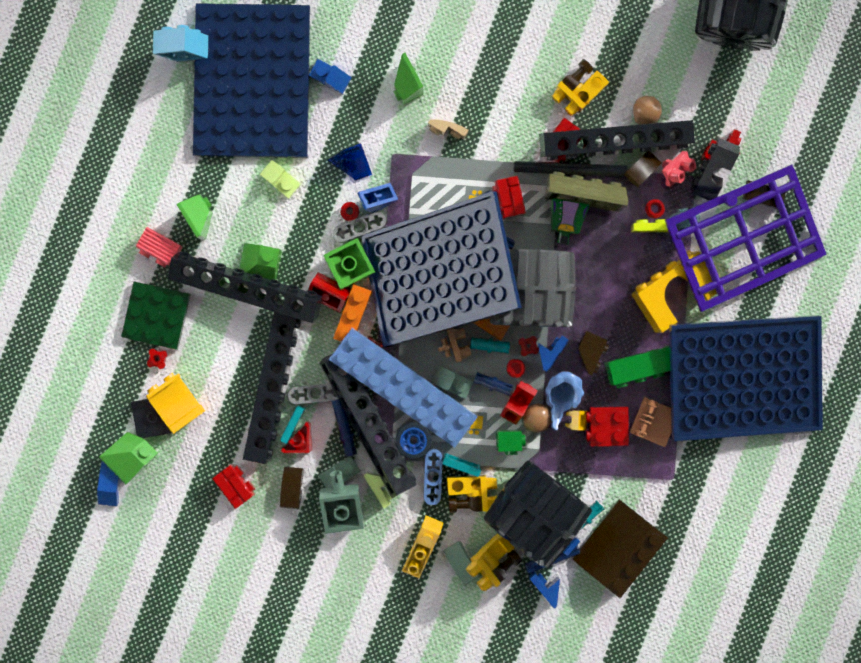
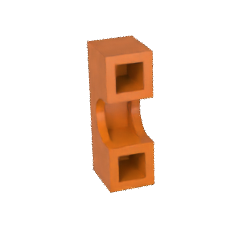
M353 284L333 339L342 341L351 328L358 331L372 291Z

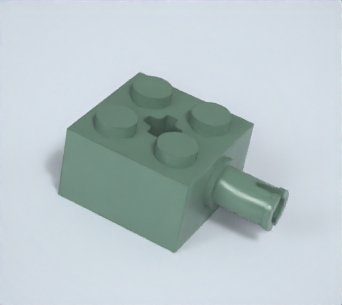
M337 470V478L336 472L332 471L330 473L332 487L320 489L319 495L325 534L364 529V514L359 484L344 486L342 471Z

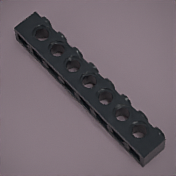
M693 120L539 134L541 157H547V160H558L560 155H566V159L577 158V154L584 153V157L596 156V152H603V155H613L616 150H621L622 154L633 153V149L640 148V152L652 151L651 147H658V150H669L672 145H677V149L688 148V144L695 143ZM671 131L675 133L674 140L670 139L669 135ZM653 132L657 135L656 142H653L651 139ZM634 134H637L639 137L637 144L632 139ZM616 135L620 138V144L618 146L614 143V137ZM597 137L602 140L600 147H597L595 144ZM578 139L583 141L582 149H579L576 145ZM560 140L565 144V148L562 151L557 146Z
M178 252L171 258L169 280L309 323H314L319 316L323 296L318 295L315 291H305L295 285H285L275 279H265L259 274L245 273L242 269H232L226 267L223 263H212L206 258H196L186 252ZM242 283H245L248 286V289L245 288ZM261 289H264L266 294L262 293ZM279 294L283 295L285 300L281 299ZM297 300H300L303 305H300Z
M274 312L242 460L267 464L268 460L271 461L273 449L270 448L272 441L275 442L277 437L275 425L280 422L281 418L279 406L284 403L285 399L283 388L289 381L287 369L288 366H292L293 355H291L292 347H296L298 337L295 336L296 329L300 328V319ZM283 325L290 327V332L286 336L280 332V328ZM280 343L286 346L284 354H278L276 351V347ZM275 362H279L282 365V370L279 373H275L272 370ZM271 381H275L278 384V389L275 392L270 391L268 388V384ZM266 400H271L274 403L271 411L266 410L264 407ZM262 419H267L270 422L268 429H263L260 426ZM259 437L266 441L264 448H259L256 444V440Z
M331 355L324 357L319 364L391 498L416 486L415 475L407 468L406 459L399 453L396 440L387 431L388 426L386 422L381 420L378 414L379 409L375 403H372L367 387L363 386L359 380L347 372L346 375L339 374L338 368L340 367L329 360ZM347 385L353 386L355 392H350L347 389ZM356 402H361L364 409H359ZM365 419H370L373 422V426H368ZM376 435L381 437L382 444L375 441ZM384 452L390 454L391 461L384 458ZM394 469L400 472V478L394 476Z

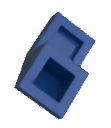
M103 461L101 462L97 488L98 504L117 507L119 503L118 487L121 480Z

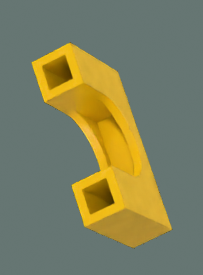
M686 251L689 259L700 255L699 251ZM680 260L666 265V270L652 275L648 283H641L635 288L636 291L631 294L655 333H663L669 329V325L678 322L666 304L664 293L667 284L674 277L679 276L688 281ZM705 261L692 266L700 287L712 282ZM716 289L703 294L705 300H709L716 295Z

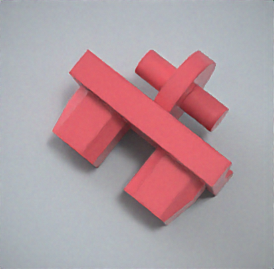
M682 151L673 160L666 159L663 161L662 173L666 178V186L671 187L675 182L681 184L685 180V173L687 171L693 172L696 169L695 160L689 158L687 151Z

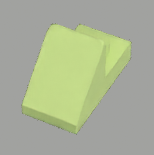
M273 160L260 173L264 179L288 199L301 186V183Z
M368 472L364 474L365 480L382 507L386 508L391 504L390 499L392 498L387 489H382L384 483L380 475Z

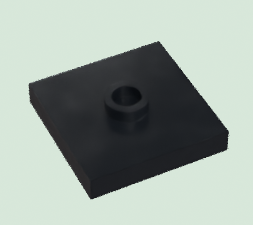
M148 399L131 402L138 437L144 439L172 433Z

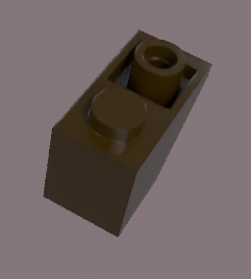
M584 331L577 351L586 374L592 376L593 373L598 372L601 365L598 361L601 355L604 356L609 345L606 344L608 340L588 331Z

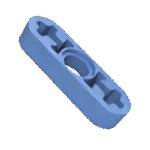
M432 448L425 455L424 500L429 505H436L441 499L442 453L438 449ZM432 453H436V456L439 457V459H436L435 467H432V460L428 459V456H432ZM436 472L439 478L437 481L431 482L427 478L428 474ZM427 485H439L438 488H434V493L438 495L434 500H430V497L427 496V494L431 493V487H427Z

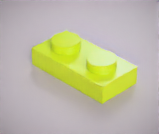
M666 219L655 220V223H648V220H636V223L631 225V233L669 231L664 221Z

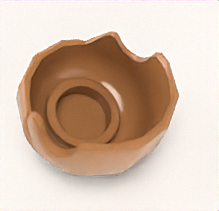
M653 96L638 98L633 106L635 122L639 125L657 123L662 114L660 102Z
M543 404L530 405L522 417V423L527 430L533 433L543 432L552 423L551 411Z

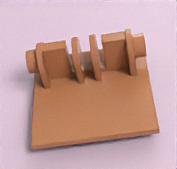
M644 397L629 433L666 447L672 432L671 408Z

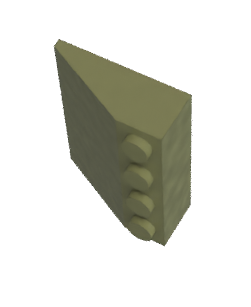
M553 172V174L548 176L544 199L552 200L556 198L589 204V207L614 212H620L628 206L626 187H621V183L610 182V184H604L600 179L587 181L583 180L584 177L572 175V178L565 177V174L561 172Z

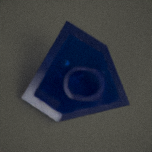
M361 143L343 149L327 160L352 177L354 181L372 175Z

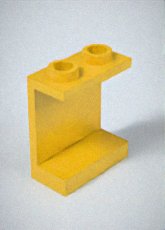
M171 373L163 379L164 384L159 387L155 384L147 390L149 394L146 395V398L172 434L205 412L203 406L198 403L182 381L179 373L176 375Z

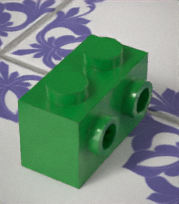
M496 430V450L498 452H505L506 455H518V451H522V447L526 445L525 435L522 434V431Z

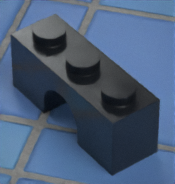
M718 138L715 144H711L708 150L709 157L707 160H703L700 166L701 173L699 176L696 175L692 182L694 195L706 200H712L719 195L723 186V178L716 176L713 171L718 168H725L731 171L739 156L740 146Z

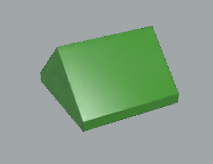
M358 238L323 255L340 290L353 286V284H358L375 273Z

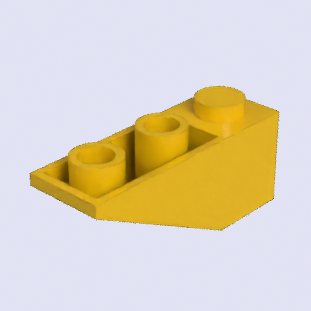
M427 515L425 516L402 572L420 579L439 538L443 522Z

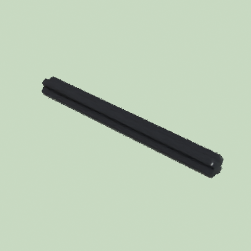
M514 161L513 168L514 172L553 174V172H561L572 175L626 177L624 174L628 171L626 165Z

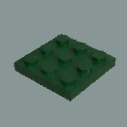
M134 281L121 337L178 350L191 294Z

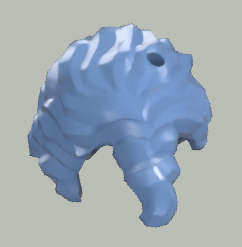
M561 372L553 376L545 389L546 403L552 407L551 427L555 431L558 430V424L561 422L563 413L572 408L575 409L581 403V397L584 395L582 379L571 372Z

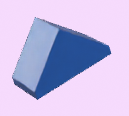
M391 183L357 193L364 209L371 213L378 212L398 200Z

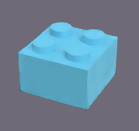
M177 25V28L161 27V30L153 31V54L176 62L208 59V35L202 34L197 29H189L187 25Z

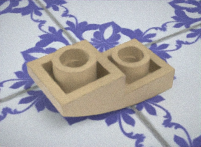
M429 120L428 122L429 130L437 136L440 134L444 136L447 130H449V134L454 138L460 139L461 137L465 139L469 131L449 121Z

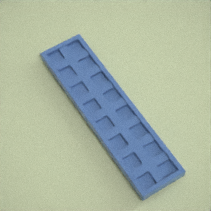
M354 328L349 330L329 358L334 364L454 448L477 419V415Z

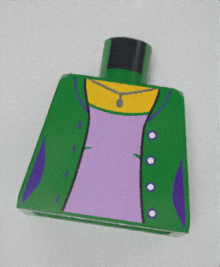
M556 198L551 200V231L559 233L558 244L569 245L570 235H579L589 204Z

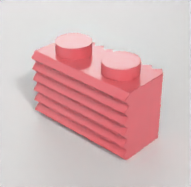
M146 227L136 245L140 249L139 253L147 258L150 255L157 259L155 262L163 267L170 266L171 258L178 252H181L183 246Z

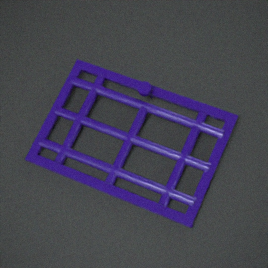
M793 164L664 220L700 312L827 255ZM787 175L790 182L778 187L775 180ZM763 185H769L770 191L735 206L738 202L737 197ZM793 189L800 210L788 215L781 194ZM774 198L781 218L748 232L741 212ZM725 203L729 207L734 206L701 222L697 221L696 215ZM734 215L742 236L709 250L701 230ZM803 217L810 237L799 242L791 222ZM688 219L691 226L678 231L676 224ZM784 225L792 246L759 260L752 239ZM694 233L702 254L689 259L681 238ZM745 243L752 264L719 278L712 257ZM813 244L816 251L804 256L802 249ZM795 253L797 260L766 274L764 273L762 267ZM705 261L712 282L700 287L692 266ZM753 271L756 272L757 278L725 292L724 284ZM716 289L718 296L705 301L703 294Z

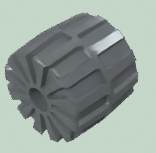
M509 249L522 308L490 317V323L493 325L571 327L576 287L574 253L554 250Z

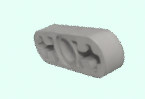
M374 212L343 223L334 228L333 237L339 243L356 239L362 235L383 229L386 225V218L382 213ZM375 216L383 219L380 222V226L372 224L370 225L372 229L368 230V224L365 219H369V222L374 221ZM358 222H362L365 225V230L361 233H357L354 230V225ZM351 225L353 236H350V232L344 235V239L336 236L339 233V229L347 231L349 230L347 226Z
M330 383L294 387L288 392V399L293 404L338 400V397H334L333 394H327L328 398L324 399L325 391L323 387L327 386L326 390H332L333 388ZM308 388V401H305L306 397H300L299 401L292 398L295 390H298V393H305L304 389ZM313 388L321 390L322 394L319 399L311 397V390Z

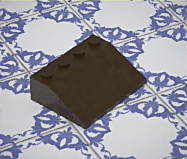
M619 499L580 548V554L574 556L572 560L618 598H621L668 537Z

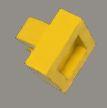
M572 410L566 412V416L572 417L571 423H565L566 427L571 430H586V411Z

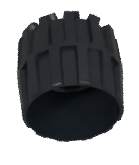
M699 0L695 34L702 40L723 47L731 43L733 49L743 50L745 46L751 51H760V49L770 50L777 44L788 0Z
M527 460L502 488L484 515V520L501 537L510 541L512 546L521 550L525 556L535 561L538 565L549 568L577 536L592 513V509L550 475Z

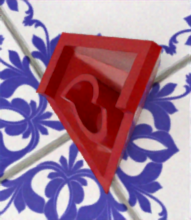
M307 421L281 451L283 453H310L312 451L311 423Z

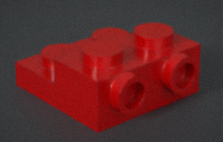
M589 407V411H586V423H589V431H586V442H589V446H629L628 407Z

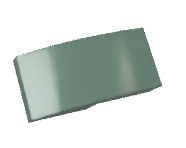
M461 541L443 550L450 565L464 585L481 576L479 573L477 576L472 577L467 572L466 568L472 561Z

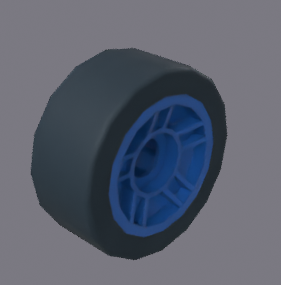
M416 422L403 425L397 432L395 439L400 454L409 459H418L426 455L432 443L431 434L428 429ZM410 438H417V443L411 444Z

